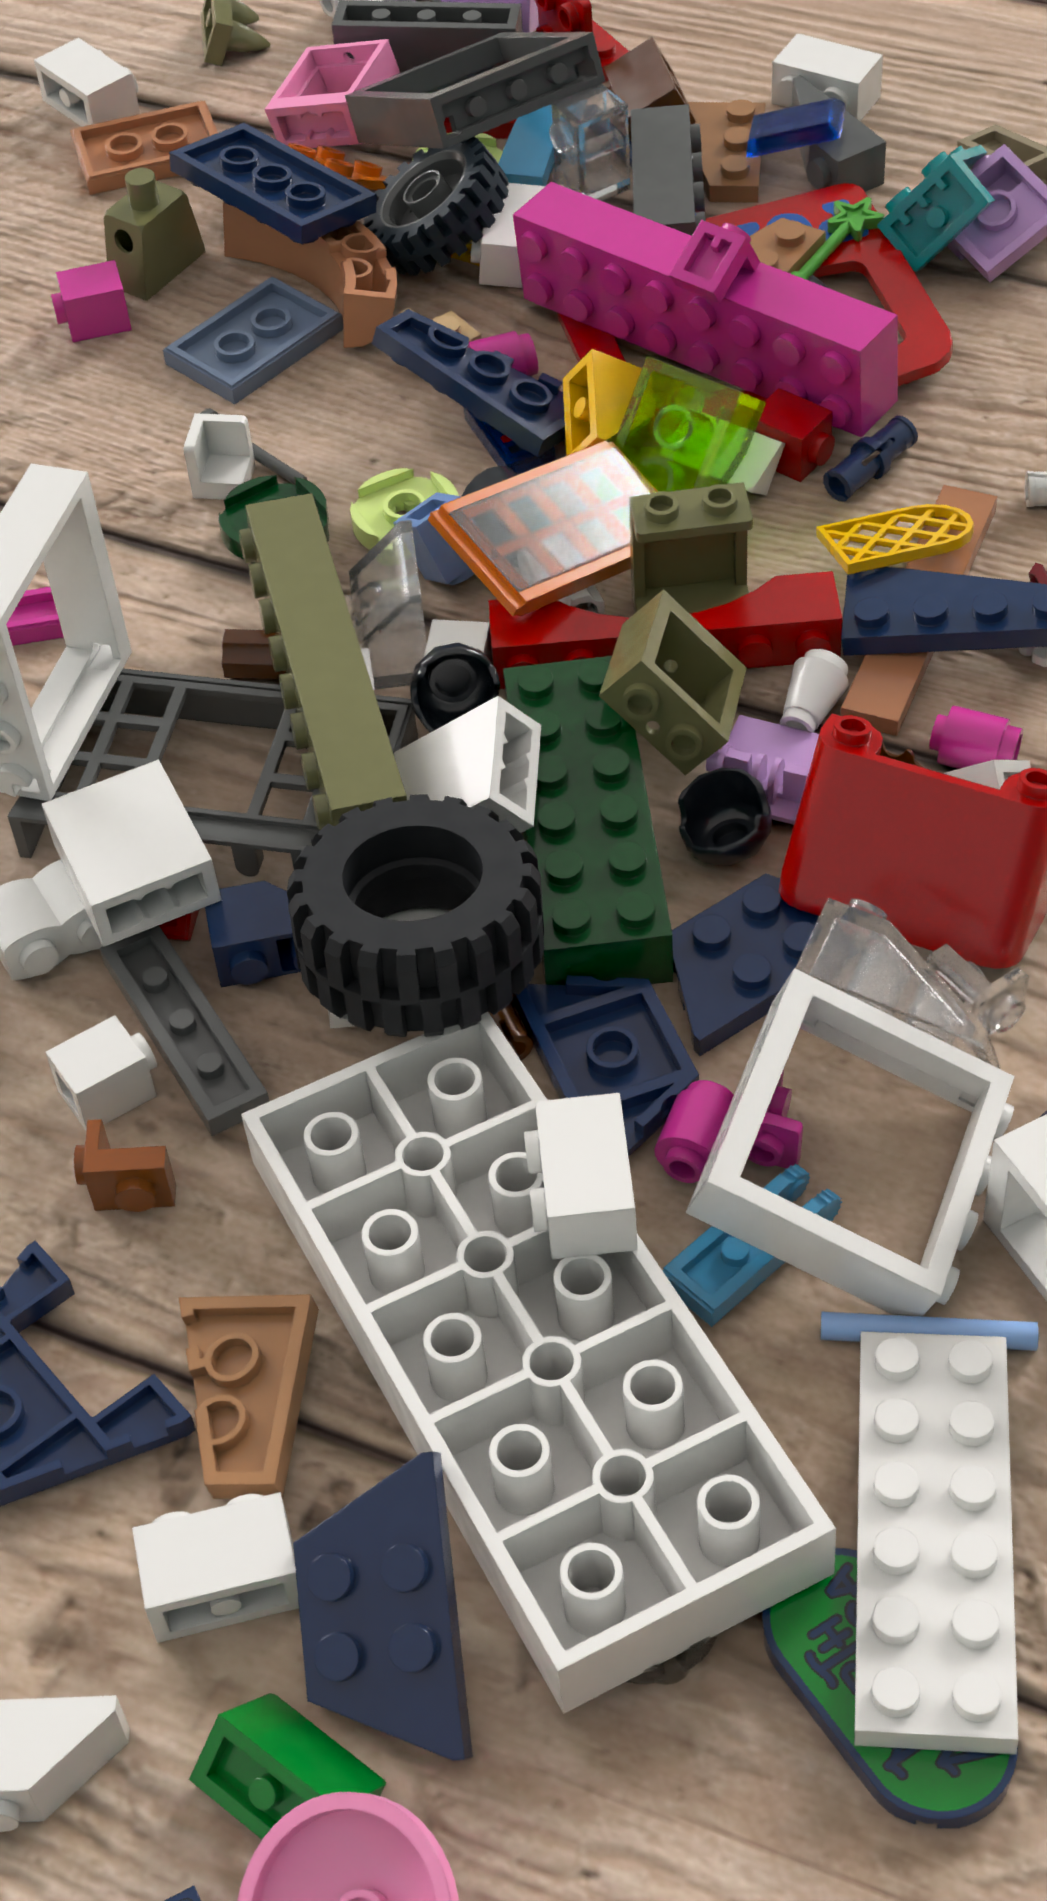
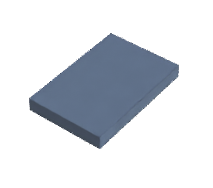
M272 276L164 348L165 364L229 402L236 404L342 331L343 317L339 312Z

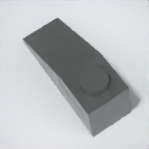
M800 75L793 78L792 122L807 179L816 189H821L837 184L850 183L860 186L866 192L884 184L886 141Z

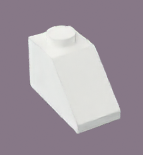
M116 1695L0 1700V1832L16 1829L19 1826V1822L45 1821L129 1743L130 1727Z

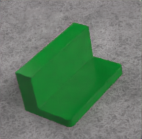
M272 1693L218 1714L189 1778L194 1785L260 1839H263L284 1815L310 1799L336 1792H358L381 1796L386 1785V1781L279 1696Z

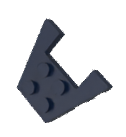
M36 1241L27 1245L17 1257L19 1267L5 1284L0 1287V1507L182 1439L196 1430L191 1414L155 1374H152L96 1416L91 1417L19 1334L21 1331L75 1294L68 1276Z

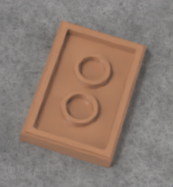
M203 100L70 130L73 147L90 195L125 188V175L136 168L151 169L155 174L156 180L179 176L170 171L169 152L218 133L206 101Z

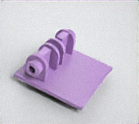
M739 715L730 733L728 743L707 758L706 771H712L720 767L744 769L759 780L763 786L770 805L772 819L794 825L819 734Z

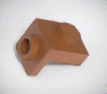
M102 1119L87 1121L85 1144L75 1146L74 1172L77 1184L87 1185L95 1211L123 1209L130 1212H142L156 1207L175 1206L176 1181L166 1146L111 1149Z

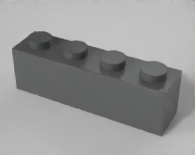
M339 0L332 22L334 44L388 39L400 73L501 32H523L521 3ZM346 52L349 58L354 59L351 53ZM503 61L494 64V67L503 65Z
M689 104L631 109L634 214L692 236L700 221H706L700 123L690 124Z

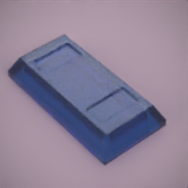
M831 98L754 115L746 151L747 158L841 138L846 110L845 102Z

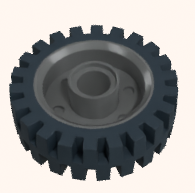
M471 137L445 149L428 148L426 153L420 149L413 154V161L408 164L404 161L397 167L399 173L396 176L389 175L383 182L386 186L385 189H379L375 192L377 194L376 213L364 218L363 225L372 231L384 244L386 258L391 267H395L398 273L405 275L408 272L409 275H418L420 270L428 273L434 271L437 262L441 267L450 263L453 253L456 252L458 256H461L468 250L466 244L469 241L477 243L484 236L480 231L482 228H491L496 221L493 214L501 213L505 205L502 200L508 197L509 190L506 187L509 185L508 178L492 154L476 137Z

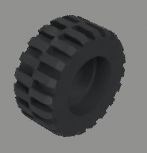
M428 794L410 795V800L393 802L392 797L374 801L373 808L360 811L356 807L342 814L339 824L336 826L328 823L311 840L312 846H305L293 865L294 871L288 879L287 897L297 964L301 970L302 981L308 991L320 999V1004L340 1019L347 1014L348 1022L358 1028L371 1032L374 1026L384 1028V1032L388 1036L406 1037L407 1031H424L425 1037L444 1035V1028L459 1025L461 1030L478 1024L482 1019V1014L489 1011L495 1015L508 1006L513 1000L512 992L519 995L534 977V969L541 963L544 952L543 937L545 934L541 875L538 871V859L532 846L524 840L523 835L506 819L499 822V816L482 805L478 804L473 809L467 807L463 799L445 796L443 801L430 800ZM435 907L451 910L437 917L416 921L384 919V917L412 908Z

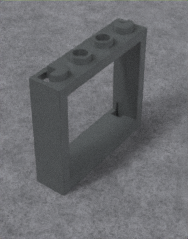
M501 32L347 94L345 98L359 143L445 149L603 83L605 78L593 32ZM503 61V65L494 67V64ZM447 117L452 128V133L450 134L446 133L443 122Z

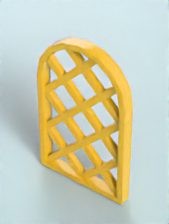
M937 504L909 506L816 527V537L848 575L945 554L966 545L971 541L974 534V523L968 513L959 508ZM932 517H943L947 518L948 520L935 519ZM899 521L914 523L911 528L895 526ZM925 525L940 528L937 532L921 530ZM863 529L877 532L873 537L858 534ZM951 529L963 531L957 536L947 534ZM888 533L903 536L899 541L884 538ZM913 538L929 540L925 545L910 543ZM833 539H839L840 541L836 544ZM850 542L865 544L862 549L846 547ZM876 546L892 548L888 553L872 551ZM847 555L854 556V557L850 560V559L847 557Z

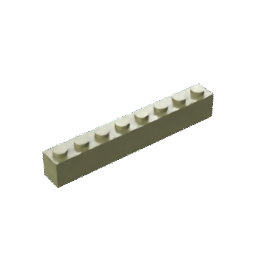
M309 493L245 505L249 528L239 530L245 564L255 562L248 564L254 598L265 597V599L258 600L264 634L275 633L276 635L268 637L275 672L286 671L285 674L279 675L285 710L295 708L297 710L296 713L289 714L295 747L297 750L308 749V753L301 754L307 790L319 789L320 794L312 795L318 830L320 831L328 823L336 826L339 824L342 814L356 807L360 811L373 808V803L377 800L392 797L393 802L406 801V792L313 494Z

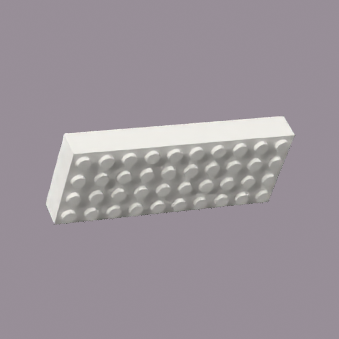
M486 1012L481 1015L482 1019L476 1025L461 1030L459 1025L444 1028V1035L425 1037L422 1034L244 1112L241 1116L253 1164L417 1455L430 1451L441 1452L446 1506L563 1714L833 1575L835 1572L836 1528L638 1234V1250L552 1259L549 1231L534 1232L530 1189L543 1188L544 1182L543 1173L528 1174L524 1139L525 1131L538 1130L535 1102L546 1101L547 1099L491 1015Z

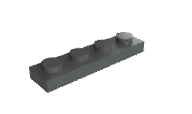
M159 925L105 947H100L106 968L211 1136L243 1122L242 1113L269 1102L267 1090Z

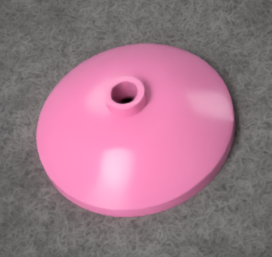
M336 1792L321 1795L302 1803L284 1815L270 1829L255 1850L247 1866L237 1901H459L450 1864L441 1846L425 1824L412 1812L398 1803L374 1794Z

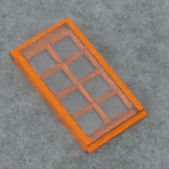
M603 441L442 504L440 509L430 513L428 521L512 617L516 615L521 617L631 569L628 496L652 494L659 491L612 441L609 443Z

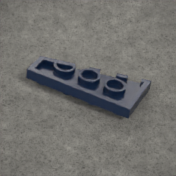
M409 309L376 327L372 340L373 346L390 356L398 365L406 367L431 384L436 391L447 395L472 412L477 419L488 423L506 435L523 450L539 457L565 440L563 392L560 391L562 381L545 373H542L538 380L513 369V358L496 350L494 352L475 351L468 347L469 337Z
M888 566L847 574L841 635L843 655L1047 647V584Z

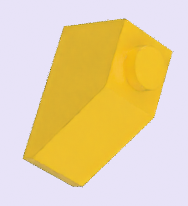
M591 349L563 378L566 456L603 441L608 443L612 441L616 444L635 425L640 424L649 413L650 398L647 394L646 369Z

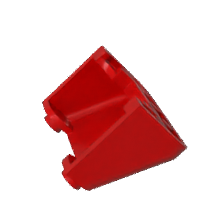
M831 714L821 727L782 867L778 891L781 899L796 909L982 967L1002 969L1017 965L1023 959L1047 914V770L1040 768L1025 769L1008 777L1000 790L881 756L883 737L868 720L853 715L839 716Z

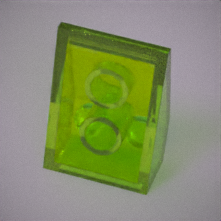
M647 356L614 444L659 492L710 487L717 484L726 485L748 451L766 402ZM602 474L595 496L604 504L622 495ZM629 506L612 512L616 519L626 529L630 530Z

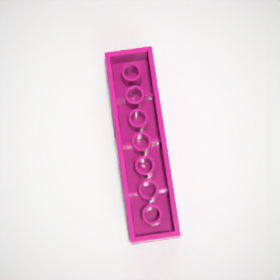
M553 182L547 184L513 214L524 299L765 398H768L778 388H781L833 411V427L861 438L898 401L897 314L761 262L755 272L741 267L721 303L715 302L675 286L669 276L692 237L691 235Z

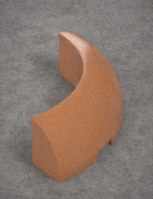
M223 201L225 257L244 259L279 268L306 280L330 298L340 314H342L343 348L363 347L371 343L376 327L392 318L397 297L396 269L391 267L386 258L384 244L361 222L357 220L352 226L341 227L319 237L315 242L301 245Z

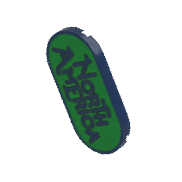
M835 1548V1572L833 1575L763 1610L764 1646L771 1663L870 1794L889 1813L915 1825L916 1820L926 1824H937V1829L961 1828L978 1822L990 1814L1006 1796L1017 1762L1018 1746L1016 1755L854 1746L857 1551Z

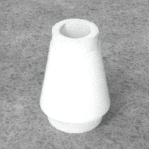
M811 649L805 653L804 657L795 661L780 725L815 732L849 686L847 678L848 666L842 658L824 649Z

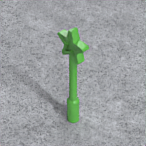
M866 197L854 205L838 200L833 203L835 216L827 221L828 233L833 234L799 271H793L791 274L808 280L849 234L855 241L859 242L862 239L864 230L878 228L877 224L884 219V214L871 210L872 198Z

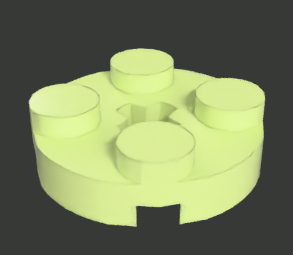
M399 468L382 472L365 481L358 489L359 499L354 504L351 502L350 507L353 532L357 540L367 549L377 552L379 559L386 564L398 565L406 562L412 556L393 524L394 521L403 516L397 514V512L402 510L409 512L436 492L459 496L456 488L447 478L431 471V479L414 477L413 468Z

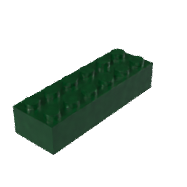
M612 656L503 668L506 701L541 725L534 827L524 831V838L534 850L538 859V871L541 875L545 934L543 937L544 952L542 965L545 984L566 985L567 975L592 976L601 981H610L616 978L649 979L651 984L673 982V934L636 730L599 697Z

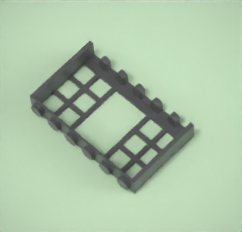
M122 669L101 708L102 711L98 713L93 723L95 726H103L93 751H78L71 763L74 766L86 767L76 790L95 784L101 769L128 771L158 759L161 763L178 719L277 729L247 813L186 806L184 808L203 843L231 846L235 867L239 873L245 876H256L264 859L263 850L291 853L294 865L305 846H312L311 840L319 832L312 795L320 794L319 789L307 790L304 776L277 773L286 746L295 747L289 714L297 712L296 708L285 710L280 685ZM375 695L393 754L418 740L416 717L411 699ZM118 728L157 732L147 758L108 754ZM68 771L66 772L52 800L68 794L60 792V789L63 785V782L66 778ZM271 788L312 792L304 819L262 815ZM19 796L7 816L20 857L32 858L45 825H48L42 803L47 802L45 800Z

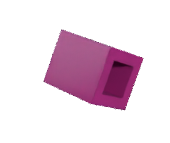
M115 260L56 272L60 293L51 294L58 325L68 323L73 343L132 330L124 290Z

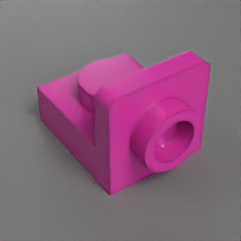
M701 220L669 276L675 286L721 303L740 268L743 267L755 272L760 260L750 244V236L741 228L730 223H724L720 227Z
M783 1069L748 1159L761 1166H779L788 1169L790 1165H798L800 1161L803 1124L798 1120L787 1118L792 1089L783 1087Z

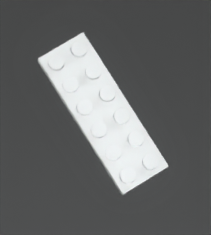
M861 1332L854 1746L1017 1754L1018 1711L1006 1337Z

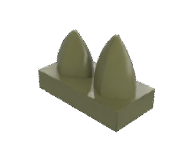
M204 0L201 11L204 62L222 66L226 50L253 52L270 47L271 43L247 26L258 22L259 16L242 1Z

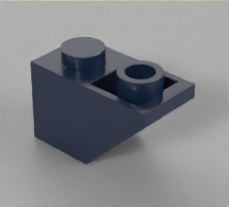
M265 880L219 889L222 901L206 906L205 911L221 988L237 984L251 985L263 979L301 972L297 964L287 891Z

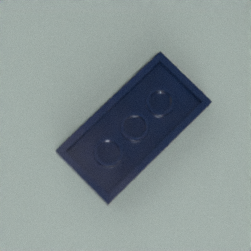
M246 123L239 124L169 152L170 171L301 245L315 242L325 234L341 227L352 226L357 220L376 213V193Z

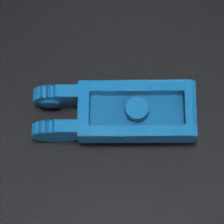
M797 1164L790 1165L782 1174L780 1173L769 1182L764 1189L790 1202L796 1201L806 1190L810 1173ZM827 1188L825 1191L822 1190L821 1193H817L816 1197L809 1200L802 1208L829 1221H833L834 1217L838 1214V1210L841 1208L842 1198ZM711 1226L663 1267L662 1271L685 1305L713 1327L785 1262Z

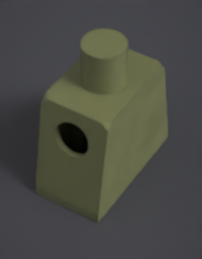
M136 168L125 175L128 194L106 210L104 215L107 261L115 260L124 292L148 301L206 251L188 196L178 188L156 181L155 174L151 169Z

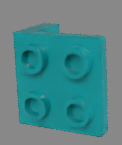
M982 145L965 150L962 146H959L949 155L945 151L941 152L922 169L921 173L925 179L912 190L909 187L904 188L886 204L885 208L889 214L877 224V227L897 250H901L914 272L923 269L995 201L970 170L980 158L987 154Z

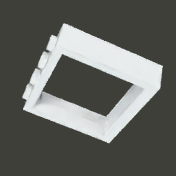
M31 463L0 513V792L14 797L17 795L50 801L61 784L132 650L88 472ZM42 562H44L66 648L31 708L6 624Z
M794 968L770 1006L686 1213L892 1315L923 1316L935 1302L945 1305L957 1284L960 1270L951 1265L956 1250L961 1251L966 1246L976 1227L979 1214L970 1210L974 1196H979L988 1185L991 1156L988 1154L992 1142L1004 1134L1012 1118L1014 1106L1006 1103L1014 1076ZM800 1028L972 1112L920 1265L740 1177Z

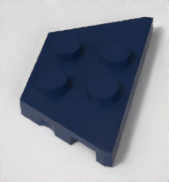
M765 873L672 930L673 972L677 975L678 992L683 1011L686 1010L694 1051L699 1056H702L767 1015L773 1000L794 968L821 981L889 937L811 914L788 905L781 899L778 892L780 878Z
M567 975L566 985L528 984L519 995L512 992L514 1005L528 1034L533 1040V1045L560 1099L620 1093L628 1157L666 1122L676 1096L681 1091L686 1090L692 1082L699 1080V1073L649 979L616 978L610 981H601L592 976Z
M423 1452L293 1542L307 1701L452 1761L472 1758L473 1753L441 1452Z

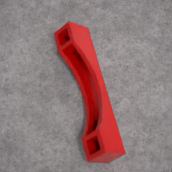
M833 571L775 576L756 590L729 603L700 612L689 613L747 669L794 665L797 659L804 657L805 653L811 649H824L841 658L842 614ZM497 599L488 600L493 666L496 667L499 676L500 689H505L503 668L612 656L622 624L630 617L598 614L569 606L558 600L521 617L518 615L512 617Z

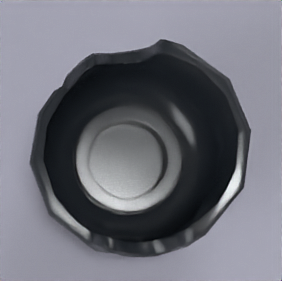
M460 642L434 647L415 665L410 682V696L414 712L429 733L499 696L500 690L499 676L496 667L491 664L490 659L480 649Z
M720 767L701 774L681 792L678 798L681 816V826H679L681 838L687 851L692 852L695 859L705 864L731 866L751 858L759 852L771 833L772 815L764 788L759 780L744 769Z

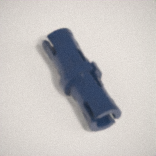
M894 416L886 426L873 436H865L854 443L850 454L836 467L831 468L824 474L823 484L827 492L834 499L844 502L872 478L876 480L882 478L890 470L891 462L918 441V433L913 423L904 416ZM875 451L880 453L866 466L862 465V462Z

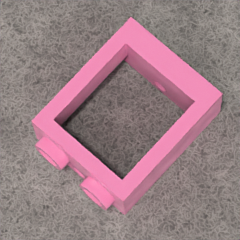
M383 39L307 47L264 109L276 139L287 146L289 143H294L310 148H317L318 145L332 147L363 144L358 142L345 95L400 73L389 40ZM346 52L351 53L354 59L349 58Z

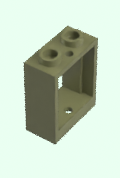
M663 589L622 624L599 697L684 775H687L728 743L747 668ZM655 721L660 725V728L651 729L647 722Z

